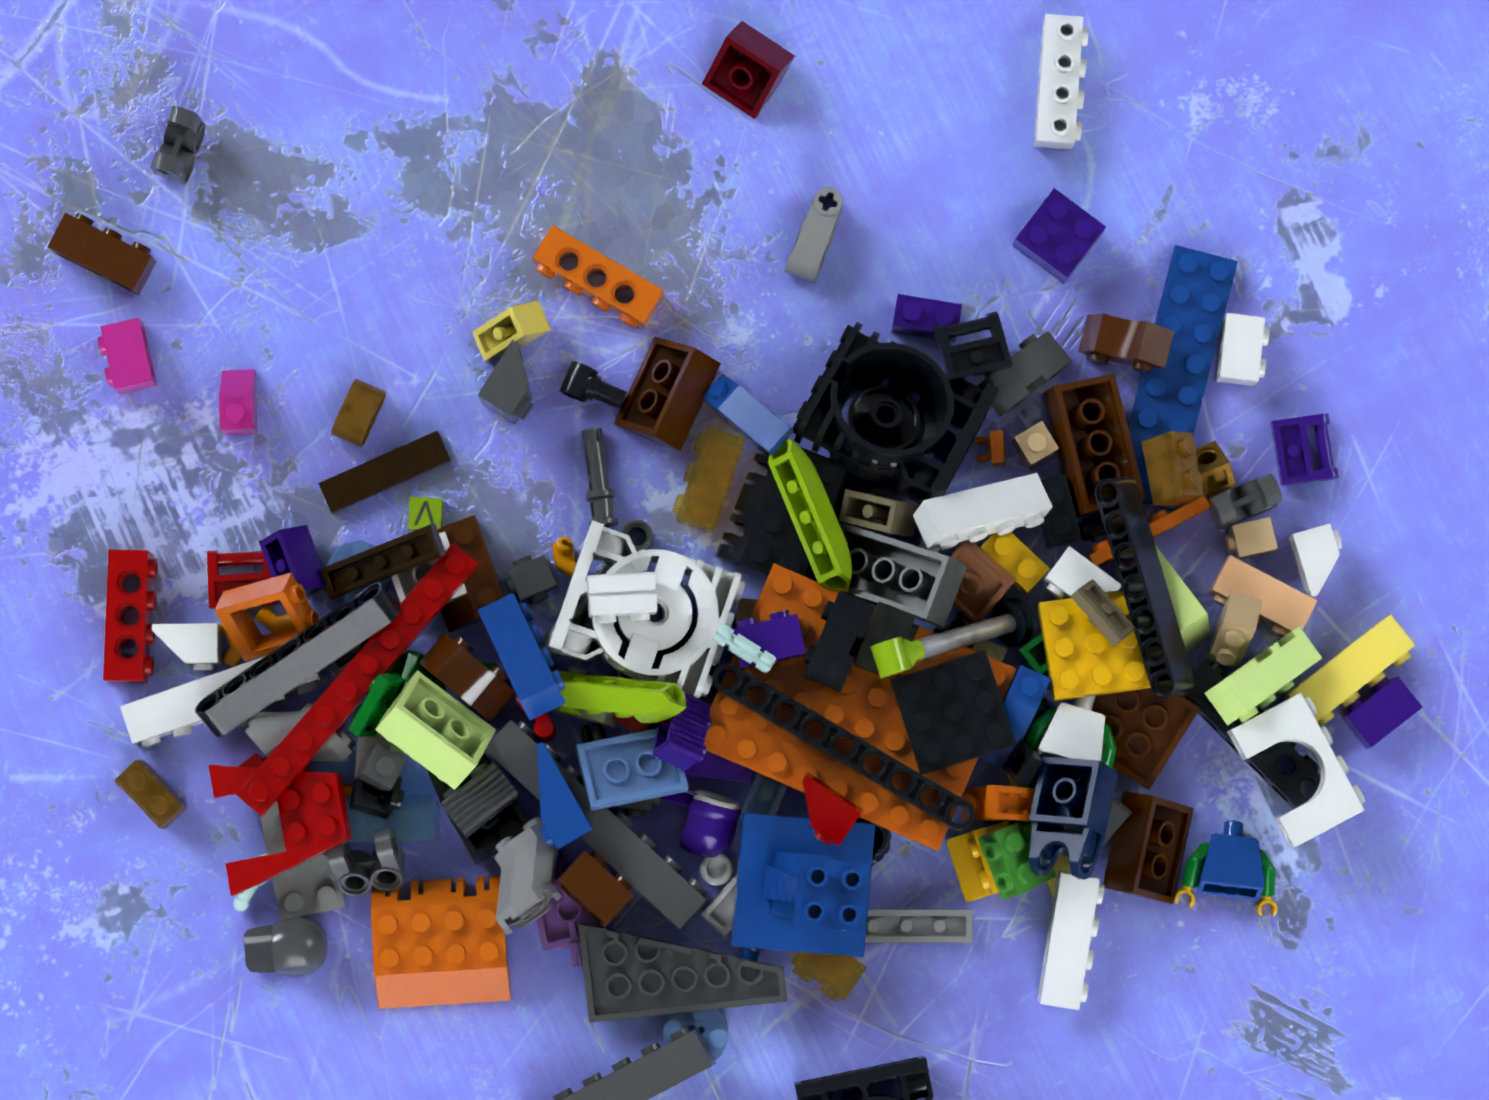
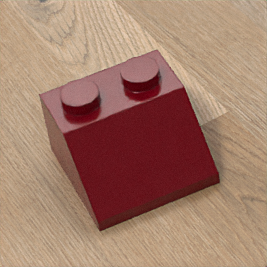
M741 21L726 36L702 85L755 119L783 80L795 55Z

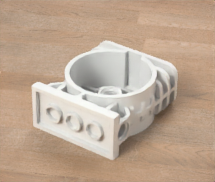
M592 520L547 649L550 653L560 654L584 663L601 655L610 666L621 674L634 679L677 683L685 693L698 699L700 696L705 697L708 695L713 682V676L709 675L711 665L716 666L719 663L724 649L723 646L713 640L714 635L722 624L731 628L735 613L730 612L732 603L737 604L740 601L746 582L740 581L742 575L740 573H732L723 570L722 567H714L704 563L702 560H694L679 553L663 549L636 551L629 535L604 527V524ZM624 547H626L629 553L626 557L622 556ZM593 559L612 566L606 574L641 573L647 571L649 563H657L654 569L656 575L657 606L663 611V619L660 622H651L650 620L631 622L630 616H617L620 630L629 641L624 659L618 655L622 640L617 634L613 623H597L596 617L589 618L590 629L571 623L578 600L582 598L588 599L586 577ZM685 574L690 578L687 586L692 591L697 604L698 618L696 628L684 646L670 654L663 655L659 669H651L657 651L666 650L680 642L691 625V601L686 591L680 586ZM594 642L597 649L588 653L591 643Z

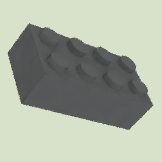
M841 522L840 527L847 541L852 563L850 586L848 592L845 593L876 606L879 601L916 615L915 619L945 628L967 566L949 556Z

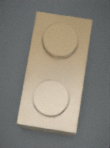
M1230 591L1214 627L1207 659L1219 662L1222 665L1239 668L1256 632L1262 604L1261 600Z

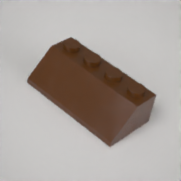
M1115 373L1056 385L1045 391L1043 397L1054 441L1059 447L1057 453L1063 475L1066 474L1077 518L1100 513L1095 498V488L1102 479L1131 477L1138 486L1142 501L1146 500Z

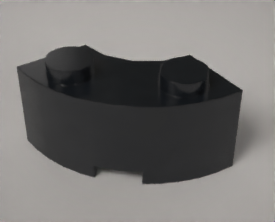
M839 591L835 602L828 600L821 619L826 621L816 646L813 644L809 645L803 659L804 663L809 664L804 674L805 678L841 692L876 605L843 591Z

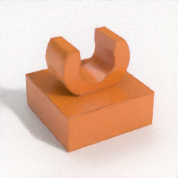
M1003 430L990 431V440L984 436L974 439L975 444H985L988 447L986 454L975 455L977 462L984 463L991 459L993 467L1006 466L1005 434Z

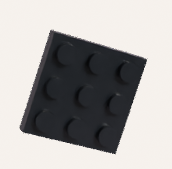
M986 650L890 680L920 774L924 775L1016 746Z

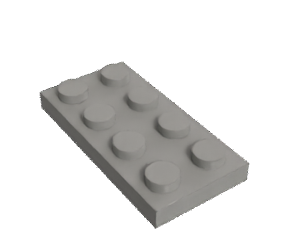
M276 801L263 817L260 816L267 855L286 851L278 803ZM327 852L300 863V865L272 877L280 920L346 907L344 895L340 891L329 865Z

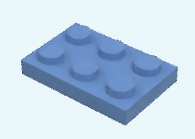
M657 729L576 745L590 811L688 791L689 787L685 770L675 768V765L665 763L664 760H659L658 757H653Z

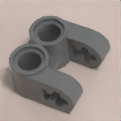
M171 106L166 121L167 127L164 135V144L161 145L158 152H155L150 168L155 175L186 184L194 167L195 154L199 151L203 142L206 125L198 114L181 107Z
M1270 473L1236 488L1223 491L1207 500L1211 506L1209 510L1218 530H1221L1277 507V504L1282 501V494L1275 477Z
M394 829L375 832V850L372 856L364 851L351 850L348 841L326 851L329 865L342 893L358 897L368 893L371 885L381 891H393L401 887L405 857Z

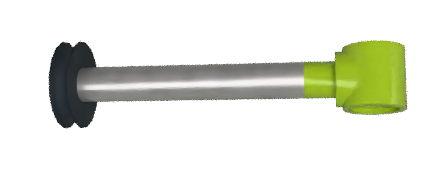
M1013 597L999 601L995 605L992 618L914 641L903 639L900 636L870 646L880 678L882 679L912 669L917 660L998 637L1003 644L1009 647L1023 645L1030 640L1033 634V619L1024 602Z

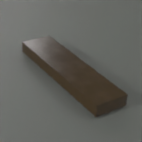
M437 430L318 484L331 513L334 514L451 462V459Z
M430 524L320 570L330 599L333 600L443 557L446 553L436 524Z

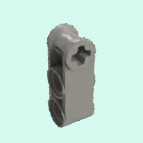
M826 187L817 191L809 212L803 220L796 239V245L792 248L784 272L815 283L842 211V196L836 189ZM828 198H832L835 207H830L828 211L823 210V204L820 201L826 202Z

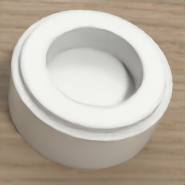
M724 854L715 857H705L700 866V873L708 884L720 886L730 880L733 874V865L731 860Z

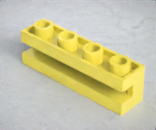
M1390 614L1283 697L1287 700L1299 693H1302L1304 698L1309 697L1317 710V714L1314 717L1321 727L1335 716L1332 710L1342 703L1346 708L1361 695L1357 691L1361 687L1368 684L1371 688L1386 677L1383 672L1384 669L1392 663L1397 668L1412 656L1408 651L1415 644Z

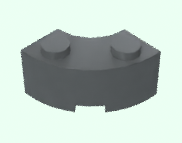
M1049 331L1038 338L1035 334H1032L1020 343L1019 347L1022 350L1011 357L1013 364L1011 368L983 374L986 378L977 386L985 389L987 383L999 388L992 407L1000 417L1017 407L1072 362Z

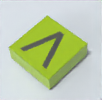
M410 497L408 530H418L430 524H436L437 530L441 528L443 498Z

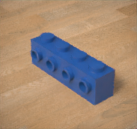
M511 593L478 609L529 720L565 704L566 702L560 692L566 688L558 670L554 672L550 670V667L554 666L555 663L547 647L543 649L539 647V644L543 643L544 640L536 624L531 627L528 622L534 619L526 603L519 604L514 593Z

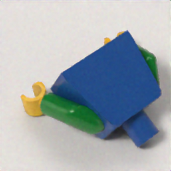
M1229 820L1224 822L1223 834H1212L1209 842L1201 843L1187 860L1181 881L1184 886L1176 892L1175 902L1178 904L1179 896L1187 893L1191 896L1188 908L1192 907L1195 902L1192 890L1197 887L1196 893L1257 900L1254 908L1259 916H1262V906L1270 903V915L1274 916L1278 910L1277 905L1272 901V896L1275 895L1276 869L1266 852L1260 849L1259 841L1256 838L1243 837V823Z

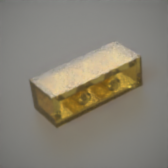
M708 426L706 434L699 433L694 447V451L699 452L695 464H688L683 479L684 482L688 483L685 494L678 493L672 512L678 513L676 517L677 522L714 534L745 445V438Z

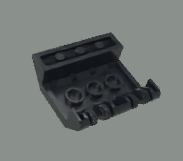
M758 446V450L766 454H769L767 451ZM801 447L815 466L840 524L839 516L845 489L869 493L871 488L876 487L877 483L856 477L843 469L836 461ZM756 453L753 460L761 466L769 467V456ZM769 468L767 476L748 472L746 480L758 486L744 483L734 510L746 516L732 513L729 519L733 524L746 527L743 536L724 532L722 540L734 546L720 543L715 557L738 567L739 565L748 567L765 575H769L775 563L817 582L771 469Z

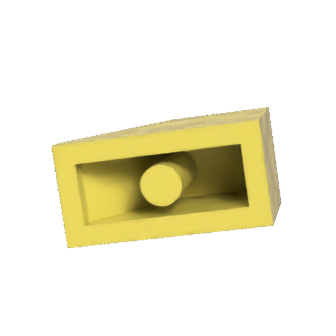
M533 301L509 307L474 330L472 334L484 361H488L503 355L512 340L516 341L519 347L533 342L551 329L539 301Z

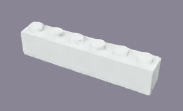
M264 657L120 706L132 744L137 746L142 744L143 749L162 743L161 737L173 733L174 738L192 733V726L204 723L195 713L198 703ZM320 671L288 693L297 690L298 694L301 695L316 690V683L323 681ZM283 695L270 705L286 700L285 695Z

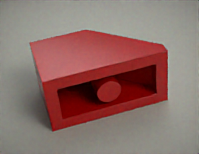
M807 772L802 782L811 828L816 830L814 836L828 846H831L832 843L839 846L862 814L863 809Z

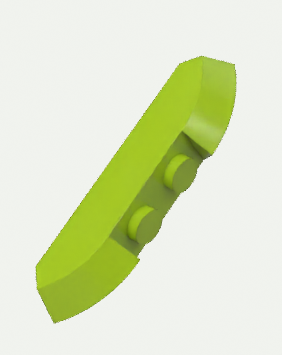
M787 439L773 455L769 454V467L818 584L826 590L848 592L852 575V563L847 541L815 466L800 446L794 441Z
M558 671L566 687L560 691L566 703L556 709L567 714L581 716L585 709L587 714L592 715L613 712L616 717L628 718L634 716L640 723H656L670 719L686 708L685 692L677 683Z

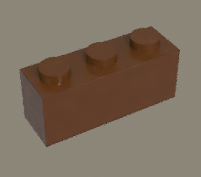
M65 213L47 247L54 254L139 296L157 262L149 255L151 249L136 241L133 242L132 246L121 241L123 236L108 227H105L103 231L93 227L94 221L80 213H76L75 217Z

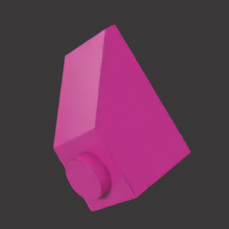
M255 369L222 371L219 392L220 431L225 436L258 434Z

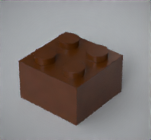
M585 850L555 883L604 928L634 897L630 892L633 886L619 873L615 877L605 869L608 863L597 852L593 851L589 854Z

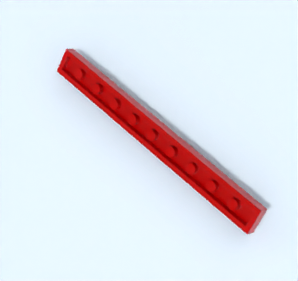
M454 542L446 550V555L439 558L399 605L401 611L397 618L369 639L236 793L243 802L261 817L267 813L366 698L371 682L379 674H386L478 568L479 563Z

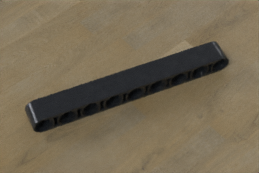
M728 663L719 666L715 670L713 681L716 690L734 702L950 829L963 830L973 823L975 811L972 805L963 798L740 667ZM733 671L738 677L737 684L732 688L722 687L719 683V676L722 672ZM755 687L762 688L767 694L766 701L761 705H753L747 698L748 692ZM783 704L791 705L795 710V718L790 722L780 721L776 716L779 706ZM811 721L820 722L824 727V734L819 739H811L805 733V726ZM840 738L850 740L853 745L852 753L848 756L838 755L834 750L836 740ZM875 755L880 758L882 767L879 772L869 773L864 769L863 760L866 756ZM904 772L909 776L910 786L908 789L898 790L893 786L892 777L895 773ZM925 789H933L938 793L939 802L935 807H926L922 803L921 794ZM954 806H962L967 810L968 819L964 824L958 825L951 820L950 811Z

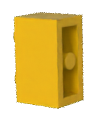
M1012 532L1005 535L994 533L980 547L1017 579L1013 585L1024 596L1050 570Z

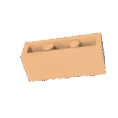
M1231 555L1225 559L1208 592L1215 596L1213 601L1223 607L1230 591L1261 600L1262 604L1257 624L1263 621L1273 626L1271 631L1280 637H1284L1298 626L1303 630L1318 601Z

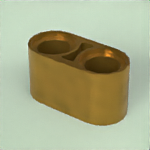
M355 379L336 417L331 435L356 446L363 447L384 403L386 391Z

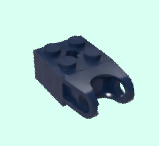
M1042 756L1043 763L1039 768L1029 821L1032 822L1029 851L1030 867L1035 875L1046 876L1055 865L1059 855L1068 850L1072 876L1085 880L1090 877L1095 868L1106 835L1118 772L1101 761ZM1042 854V863L1040 865V857Z

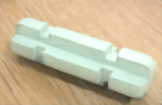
M725 624L718 628L713 638L716 643L723 647L725 645L729 646L728 650L749 664L754 662L756 664L755 668L763 673L770 671L776 660L774 655L766 650L764 653L761 652L760 646L739 633L736 636L733 634L734 630Z

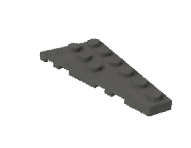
M578 923L589 1023L787 1002L784 967Z

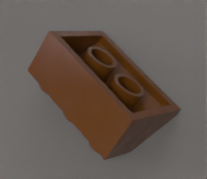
M654 336L614 424L656 444L681 451L704 401L701 397L709 390L721 363L695 347Z
M475 515L438 529V533L446 532L450 546L454 542L479 563L478 568L464 583L467 594L447 603L441 609L449 633L482 621L478 609L505 597Z
M1123 791L1121 803L1132 813L1112 837L1111 850L1105 869L1104 888L1173 904L1194 808L1152 795Z

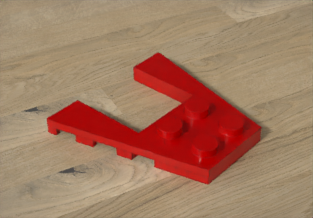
M208 765L214 798L236 795L258 768ZM302 771L277 800L286 851L225 863L231 896L240 895L244 891L260 885L272 877L352 839L341 773Z

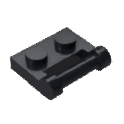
M997 311L987 313L984 318L946 327L944 324L933 326L934 338L938 345L949 382L1012 367V360ZM989 330L992 335L989 338L951 346L949 341L951 338Z

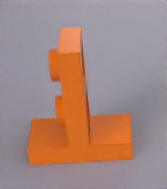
M1002 785L966 787L963 792V799L972 805L975 811L974 821L1031 822L1029 821L1035 788ZM962 807V820H967L968 812Z

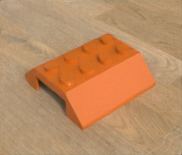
M501 875L489 876V890H486L485 876H478L476 881L477 896L466 897L467 885L464 877L456 878V892H453L452 878L424 880L423 894H420L419 880L411 881V900L400 901L401 887L390 891V896H388L387 891L378 890L372 885L371 927L373 966L379 1009L511 1000L506 933L496 920Z

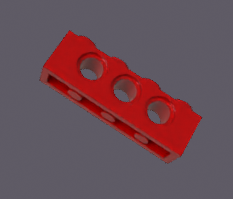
M109 549L103 670V680L108 683L148 684V676H153L154 658L149 656V643H154L155 633L152 631L150 616L151 611L156 610L157 596L156 591H152V578H157L158 561L153 559V553L148 550ZM131 576H138L141 582L139 589L132 593L127 592L125 588L127 579ZM136 608L139 612L138 621L133 625H126L124 622L126 611ZM128 641H135L138 646L137 653L131 658H125L122 651L123 646Z

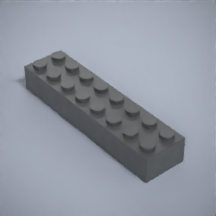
M510 720L492 739L485 751L540 801L537 743L533 741L537 735L524 722L520 721L516 725ZM544 743L593 828V831L584 835L581 839L681 930L707 902V899L703 897L707 890L694 878L691 877L687 882L678 873L682 870V867L670 856L666 855L662 859L654 851L658 845L646 834L642 833L638 837L632 832L630 828L634 824L621 811L618 810L615 814L607 808L590 811L585 787L581 785L583 783L582 776L570 765L566 769L559 765L557 762L561 757L549 745Z

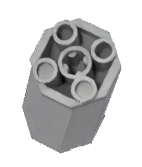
M309 702L300 711L257 713L240 724V726L246 728L245 732L268 757L313 704ZM339 728L310 763L346 762L355 754L352 747L356 745V742L344 729Z
M536 817L526 823L523 827L524 831L516 837L508 836L495 846L498 853L494 858L501 867L496 920L506 935L513 933L510 928L511 926L516 924L520 930L547 913L552 908L549 903L552 897L556 901L561 898L560 893L554 886L558 849L555 844L549 847L539 830L544 827L540 817Z

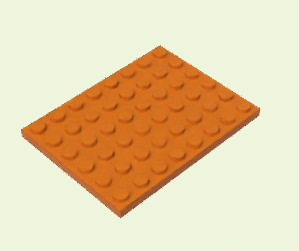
M774 563L750 618H756L757 623L770 620V614L789 610L790 615L797 614L805 651L807 652L810 644L817 645L826 621L821 619L828 600L835 602L839 591L826 590L818 582ZM919 626L914 640L935 635L936 633ZM965 646L920 659L915 662L912 669L901 672L900 675H892L891 679L964 657L977 651ZM858 652L841 692L805 678L804 674L809 665L803 662L805 656L775 662L767 673H763L755 667L744 669L751 675L919 773L890 680L887 678L881 679L879 675L854 666ZM734 654L730 663L740 667L738 656ZM988 656L1003 702L1017 668ZM726 671L721 686L724 688L734 687L738 682L737 675L733 671ZM755 687L748 692L747 698L751 704L761 705L766 701L767 694L762 688ZM719 691L717 692L708 715L711 717V725L706 732L705 742L703 743L707 747L706 751L802 793H805L802 780L807 772H809L862 808L860 818L938 852L948 830L947 826L734 702ZM783 704L777 708L776 716L782 722H790L795 718V710L791 705ZM811 721L805 726V733L811 739H819L824 734V727L820 722ZM840 738L834 743V750L840 756H848L852 753L853 745L850 740ZM868 755L863 760V767L869 773H877L880 771L882 763L877 756ZM978 758L930 772L923 776L962 797ZM897 772L892 777V784L898 790H906L910 786V778L904 772ZM925 789L921 794V801L926 807H935L939 802V795L933 789ZM954 806L950 811L951 820L954 816L957 806Z

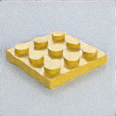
M1123 591L1106 593L1132 623ZM1072 598L1038 603L1049 677L1051 678L1053 701L1151 688L1134 631L1114 647L1103 633L1089 621L1088 616Z

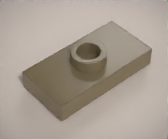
M1090 580L1070 596L1088 616L1089 621L1103 633L1114 647L1136 630L1135 626L1095 580Z

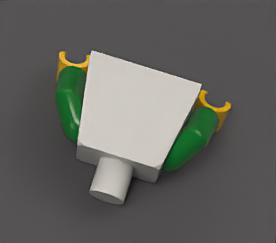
M1096 696L1075 698L1073 705L1060 702L1057 709H1047L1031 723L1023 739V742L1029 743L1041 758L1045 756L1096 760L1103 762L1112 769L1117 751L1111 727L1105 724V716L1092 711Z

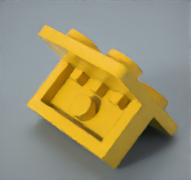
M1008 821L983 827L946 841L966 902L999 893L978 838L1009 825Z

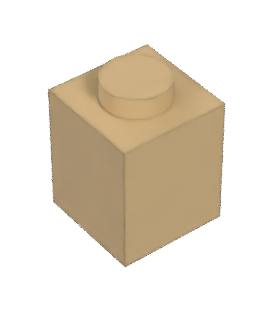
M1043 421L1018 434L1011 442L1028 470L1056 454L1059 449Z
M1270 517L1232 525L1228 528L1229 534L1225 535L1228 553H1234L1235 558L1239 560L1271 553L1278 549Z

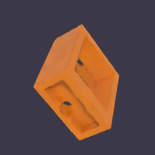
M292 572L223 591L215 608L216 614L244 661L268 655L320 620L318 613L312 609L306 599L304 588L301 584L297 583ZM280 600L295 627L261 635L247 609Z

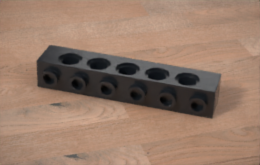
M1204 660L1192 671L1194 685L1191 692L1185 696L1202 706L1198 714L1239 755L1227 731L1235 726L1232 723L1227 726L1204 694L1210 687L1222 681L1226 673L1214 661L1209 664ZM1258 708L1257 710H1258L1259 712H1258L1256 715H1254L1253 717H1255V716H1257V715H1259V714H1261V713H1263V712H1265V711L1262 710V709H1260V708ZM1294 742L1276 743L1266 751H1261L1244 760L1292 809L1309 800L1300 791V786L1304 780L1313 782L1316 790L1319 786L1320 774L1317 772L1320 769L1319 766L1308 755L1302 757L1294 749L1296 746ZM1280 757H1287L1291 760L1293 769L1289 775H1284L1278 771L1277 761Z

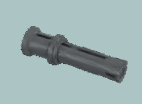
M602 428L585 429L581 432L589 481L586 501L590 502L591 517L593 521L604 524V527L618 525V519L614 518L612 504L615 494L612 488H609Z

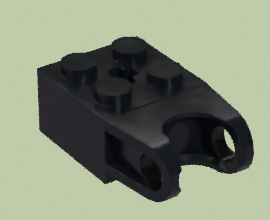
M483 753L474 769L483 763L487 766L492 764L485 753ZM427 769L441 803L445 800L443 794L451 787L439 780L436 775ZM468 775L460 786L462 787L472 778ZM514 801L493 818V823L488 825L485 823L466 838L444 810L475 865L498 853L495 846L508 836L514 838L522 833L524 825L529 822L518 802Z

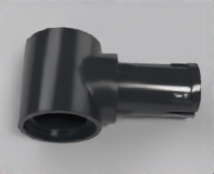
M571 361L559 390L562 394L581 402H586L587 399L590 401L595 399L618 409L621 408L627 391L601 381L602 377L598 376L599 372L576 361Z

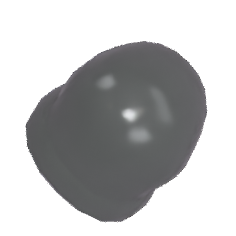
M309 917L280 920L272 925L248 929L244 934L246 967L251 972H277L287 976H304L312 974L319 969L327 956L328 943L326 933L318 922Z

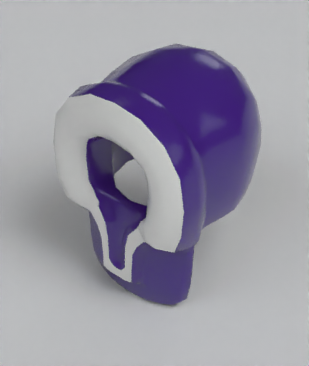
M702 789L695 792L687 791L659 797L662 800L690 809L679 847L697 856L715 857L725 853L730 848L734 840L738 818L741 814V807L737 801Z

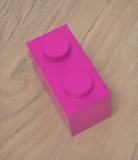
M139 318L100 326L102 336H99L97 339L101 355H107L109 367L104 368L108 386H113L114 390L119 394L157 386L144 323Z

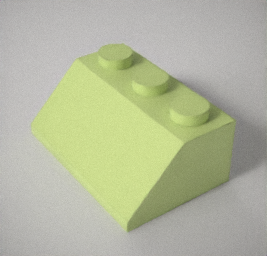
M418 670L389 706L375 729L387 741L392 742L414 761L420 763L454 790L477 766L496 731L495 728Z

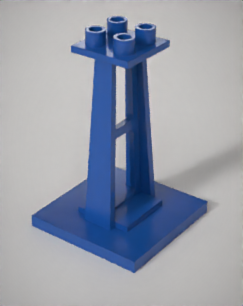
M742 813L731 946L864 957L875 824L855 822L839 846L835 843L828 846L814 836L816 830L811 828L809 818Z

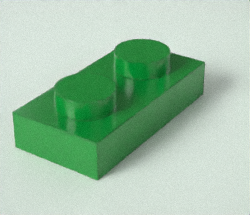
M379 674L371 682L369 693L363 704L355 710L353 714L354 720L348 730L357 737L375 736L377 734L375 730L377 725L401 692L406 680L398 674Z

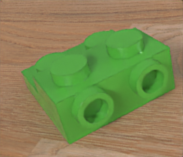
M1015 821L978 838L1002 900L1020 895L1057 877L1054 868L1046 876L1035 875L1030 867L1029 851L1032 822ZM1042 854L1040 857V865L1042 863Z

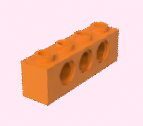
M554 225L551 226L532 257L534 264L537 265L535 269L537 272L551 280L554 276L565 282L563 286L567 290L578 296L582 292L593 298L591 303L605 312L612 309L620 314V321L634 329L637 325L644 329L646 328L665 296L664 290ZM567 256H573L578 260L577 267L570 271L564 270L560 266L561 261ZM593 273L604 274L606 281L602 286L593 287L588 283V279ZM629 289L634 293V297L629 303H620L616 300L618 291Z

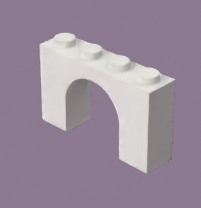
M1302 693L1227 731L1242 761L1279 742L1298 743L1306 747L1315 756L1320 768V782L1315 794L1304 804L1274 819L1289 848H1295L1365 811L1362 803L1365 802L1362 792L1356 784L1353 786L1350 784L1346 776L1349 773V769L1344 759L1340 755L1335 756L1330 747L1333 744L1330 733L1325 726L1320 727L1314 717L1317 714V710L1309 697L1304 698Z

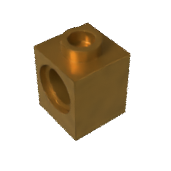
M1216 441L1196 448L1199 472L1202 476V487L1206 499L1236 487L1230 462Z

